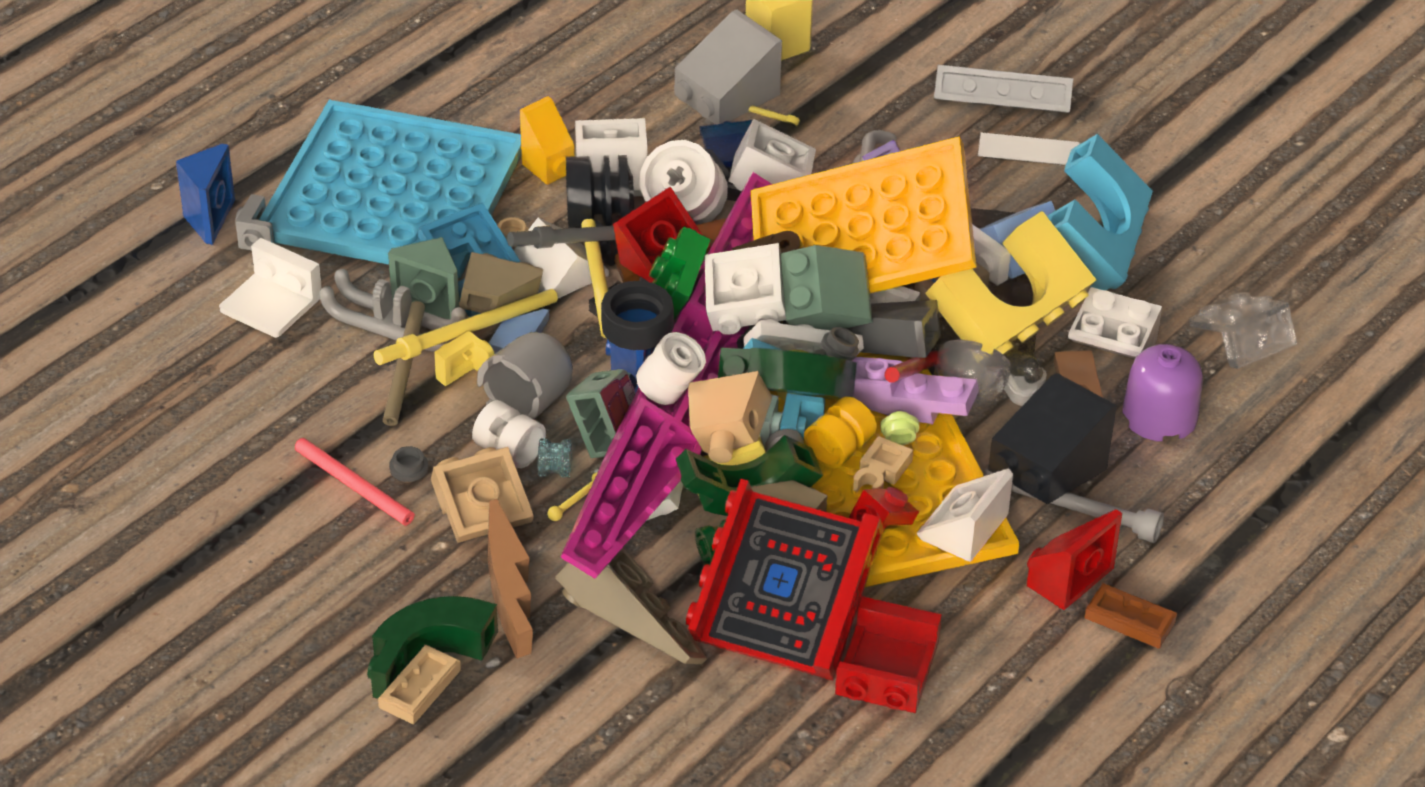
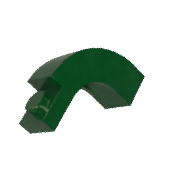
M721 348L718 378L758 371L769 391L839 400L845 396L854 397L857 363L832 356L788 350Z
M786 435L759 458L740 465L717 464L688 449H685L676 458L681 473V482L685 488L699 495L705 511L723 516H728L725 512L727 498L731 490L737 491L740 479L748 480L751 487L790 480L807 487H812L823 476L813 449Z
M461 596L436 597L413 603L391 615L377 628L372 636L374 656L369 663L367 677L371 679L373 698L378 699L425 645L441 652L456 653L482 661L498 633L497 604Z

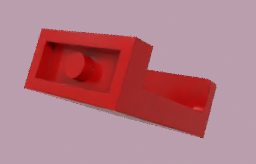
M862 596L858 606L855 631L844 662H839L836 670L835 695L886 706L894 710L916 713L939 644L942 614Z

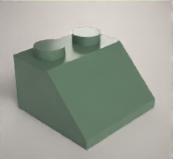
M813 245L780 254L785 315L789 325L808 324L816 329L831 330L834 327L847 329L873 322L866 255L863 252Z

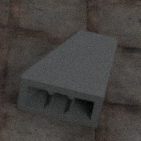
M937 300L871 303L873 322L847 328L854 334L862 335L864 349L861 352L924 358L927 357L941 337Z

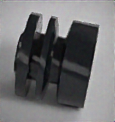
M609 155L603 156L600 172H593L589 156L566 157L568 228H582L581 223L586 219L594 220L595 215H602L604 226H612V214H619V219L634 210L633 174L628 165L627 155H618L617 171L611 172Z

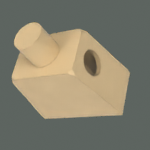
M758 371L689 383L690 428L704 452L708 453L712 461L717 463L729 462L732 459L733 449H738L758 441L772 399Z

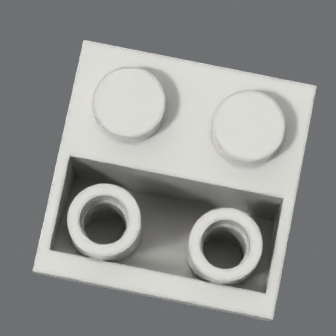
M645 118L575 121L576 156H589L593 172H600L603 156L609 155L611 172L617 171L618 155H627L628 165L633 174L634 196H643L639 186L640 171L648 157Z
M1091 287L1088 292L1089 296L1085 298L1068 335V339L1075 343L1135 359L1145 349L1155 345L1162 306Z

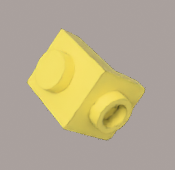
M468 330L435 351L436 379L444 386H447L472 369L478 371L483 362L494 355L493 348L487 341L479 339Z

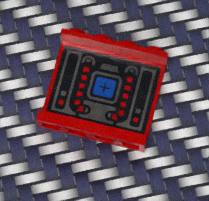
M740 479L737 491L731 490L727 498L725 512L728 516L724 528L718 527L712 543V550L715 553L710 565L705 564L699 579V587L702 590L697 602H692L689 606L686 616V625L689 626L688 630L695 641L834 681L836 670L884 531L881 519L878 516L864 513L862 521H857L752 491L748 480Z

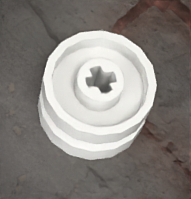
M687 140L669 141L657 147L646 158L640 171L639 187L646 202L671 186L693 221H704V223L712 221L722 211L726 202L727 181L723 171L699 144Z

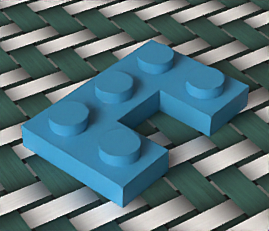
M483 202L423 225L418 230V237L422 242L442 237L451 256L467 250L470 255L471 252L492 254L500 259L517 263L521 262L512 247L508 245L505 236ZM465 279L458 281L459 302ZM464 309L469 317L481 314Z

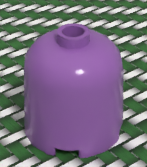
M1158 344L1148 347L1136 356L1130 369L1122 413L1129 420V428L1133 432L1146 439L1163 441V436L1179 434V438L1182 439L1194 431L1199 417L1203 376L1201 365L1190 352L1182 347L1171 344Z

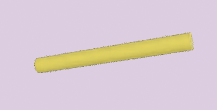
M586 219L581 223L582 228L596 227V222L593 219ZM599 241L584 242L601 336L606 338L602 332L601 302L605 293L608 292L600 244Z

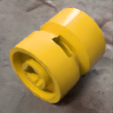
M845 396L835 402L824 415L820 416L804 432L805 445L813 449L816 459L820 464L835 469L841 467L855 453L857 448L860 449L874 436L877 426L876 421L869 408L861 401Z

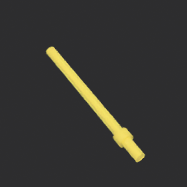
M549 289L418 336L410 334L397 339L396 344L376 350L374 352V359L378 365L399 358L403 360L419 356L422 350L455 339L468 330L472 333L556 303L558 300L557 293L554 289Z

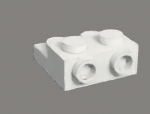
M779 243L705 255L706 313L712 331L719 330L723 334L730 335L737 333L741 327L756 325L759 321L767 319L786 320Z

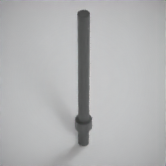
M694 221L696 225L704 223V221ZM537 226L532 231L509 232L507 235V242L510 247L534 245L536 249L552 248L554 244L616 240L613 226L566 229Z

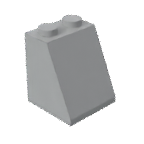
M738 9L732 11L675 67V96L699 112L704 118L721 127L749 112L751 106L758 107L780 95L782 40Z

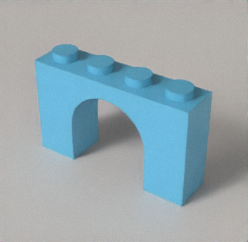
M1096 134L1071 149L1064 171L1093 201L1100 213L1104 228L1076 199L1050 213L1048 218L1096 278V281L1090 288L1108 290L1120 287L1128 277L1129 265L1135 255V246L1138 237L1142 233L1141 227L1149 210L1148 205L1153 191Z

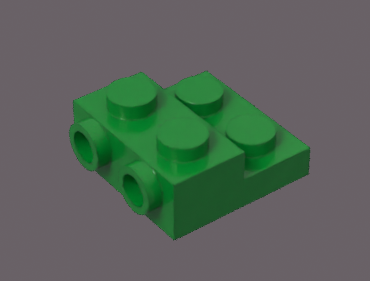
M685 227L679 231L676 239L671 237L668 239L661 257L657 256L649 273V276L654 278L653 283L664 288L672 297L674 320L691 295L711 240L700 235L697 231Z

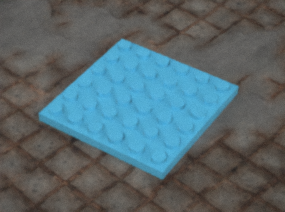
M328 100L259 220L272 224L274 243L389 264L388 252L392 248L422 242L418 237V230L423 225L482 202L490 215H492L521 157V134ZM467 250L451 256L457 268L458 278H461L470 259V254Z

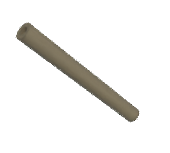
M414 301L411 303L403 337L410 334L419 335L425 311V305L422 302ZM413 358L408 360L397 359L383 416V422L388 426L398 424Z

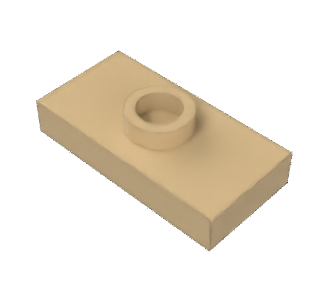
M425 645L378 698L379 708L414 725L461 671L460 660Z

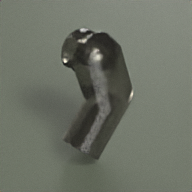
M1012 343L1014 348L1006 354L1005 366L1008 372L1014 376H1024V380L1027 383L1032 384L1039 381L1043 376V369L1039 366V360L1034 356L1025 354L1022 345Z

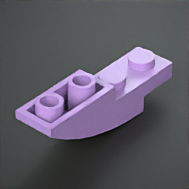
M856 357L852 360L857 363L853 398L861 401L870 410L885 415L896 411H904L915 416L919 422L929 424L934 423L938 413L968 416L979 392L977 379L920 373L891 383L885 379V371L889 367L902 363V361Z

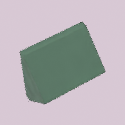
M443 238L392 248L388 252L392 299L399 286L407 287L410 289L412 302L419 301L425 305L424 312L445 319H451L452 310L459 307L457 268Z

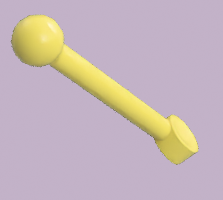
M756 106L749 108L750 112L796 126L800 122L799 118L792 115L786 116Z
M598 472L592 475V481L561 505L550 507L547 512L548 518L551 521H559L564 511L589 493Z

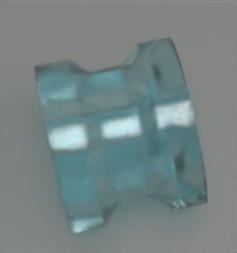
M540 438L538 447V476L547 477L550 473H558L561 477L570 478L572 440L563 439L560 443H552L549 439Z

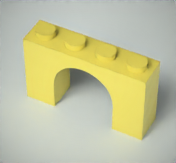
M1043 211L1019 225L1002 242L1030 280L1033 290L1032 305L1017 307L1002 302L989 291L973 269L941 276L925 293L930 300H937L938 311L979 364L991 356L996 361L1002 358L1014 348L1012 345L1013 341L1019 339L1021 343H1024L1040 330L1037 327L1038 324L1044 321L1048 326L1065 313L1062 308L1069 304L1072 309L1077 307L1089 296L1086 290L1096 281L1093 274Z

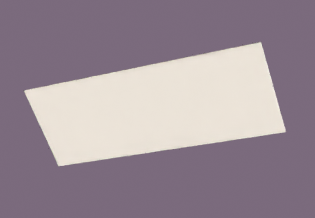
M981 133L978 156L1066 165L1071 149L1080 145V142Z

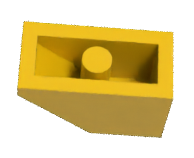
M547 96L520 109L522 165L546 185L565 177L566 157H574V143L553 100Z

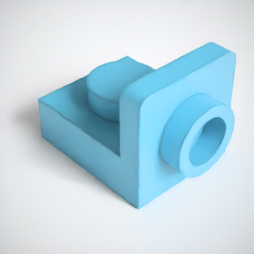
M787 393L780 430H796L804 440L806 429L820 416L824 415L825 399L822 397Z

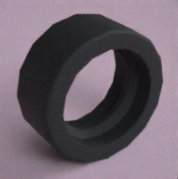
M628 281L614 286L605 293L601 302L603 334L609 342L624 349L634 351L648 350L656 347L665 335L672 333L674 328L672 297L664 288L655 283L645 281ZM631 309H643L657 314L655 318L643 322L623 320L617 315Z

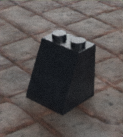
M1058 373L1051 375L993 436L988 470L996 473L1009 468L1013 473L1012 485L1048 505L1065 493L1072 491L1107 470L1117 405Z

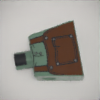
M624 369L592 373L566 395L590 458L605 457L636 394L634 390L637 387V380Z

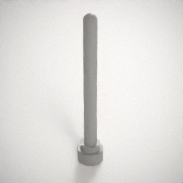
M988 469L983 471L984 476L993 474ZM1012 485V492L1035 498L1032 495L1026 493L1025 491L1019 489L1018 487ZM1069 492L1051 502V504L1097 518L1117 509L1123 513L1121 525L1132 528V532L1138 534L1139 539L1152 543L1157 541L1164 521V513L1149 508L1146 511L1138 510L1135 513Z

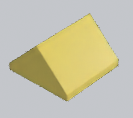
M746 0V16L782 40L781 61L810 50L813 0Z

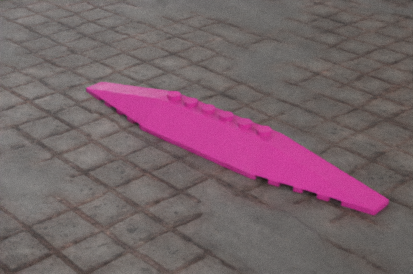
M754 172L750 175L708 254L732 251L733 247L754 240L751 190L772 185L770 182ZM705 260L700 267L689 299L674 320V328L672 330V333L678 332L693 338L705 353V366L691 382L718 378L721 348H738L736 342L739 336L749 327H741L737 333L730 335L723 334L719 330L712 331L706 313ZM638 388L606 452L560 557L594 579L597 578L681 481V473L676 458L685 449L698 455L702 451L690 428L688 388L679 400L668 405L652 401Z

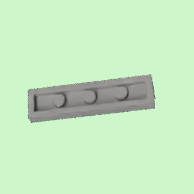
M938 65L934 99L1070 113L1073 78Z

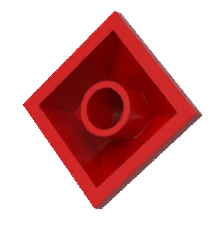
M1117 509L1055 537L1043 548L1038 547L1035 549L1027 561L1029 569L1026 586L1062 610L1067 609L1114 569L1123 513Z

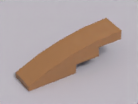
M494 499L489 501L487 559L491 589L495 604H497L501 626L516 659L532 654L533 629L527 619L530 618L531 592L526 585L529 575V556L498 500Z

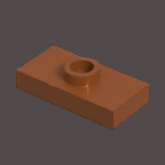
M1104 583L1101 584L1085 611V619L1159 649L1176 623L1177 613Z

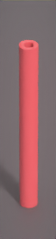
M300 438L296 442L295 450L401 524L407 526L413 521L414 513L316 445L305 438Z

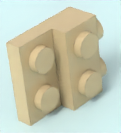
M494 447L485 448L475 453L472 457L461 460L457 457L448 458L433 467L431 482L443 514L447 513L457 543L488 535L489 501L494 499L498 500L512 527L528 524L533 521V512L508 447L498 450Z

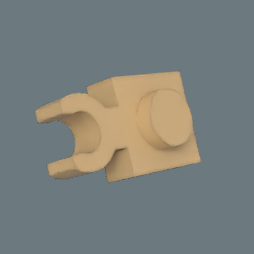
M878 436L860 459V470L854 475L853 490L858 492L861 486L865 484L873 485L872 489H883L884 481L895 485L912 462L913 449Z

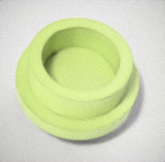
M896 411L881 421V433L885 436V439L900 445H906L916 439V433L919 431V421L915 416L907 412Z

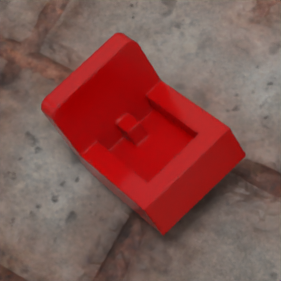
M896 488L863 489L849 518L862 521L864 513L878 516L885 530L887 525H912L919 511L908 502V496Z

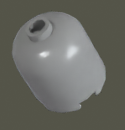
M530 332L516 338L483 362L478 370L477 385L478 387L483 385L485 393L489 397L486 405L492 401L500 400L517 409L520 415L524 414L535 420L569 386L572 381L573 365L567 350L556 338L546 333Z

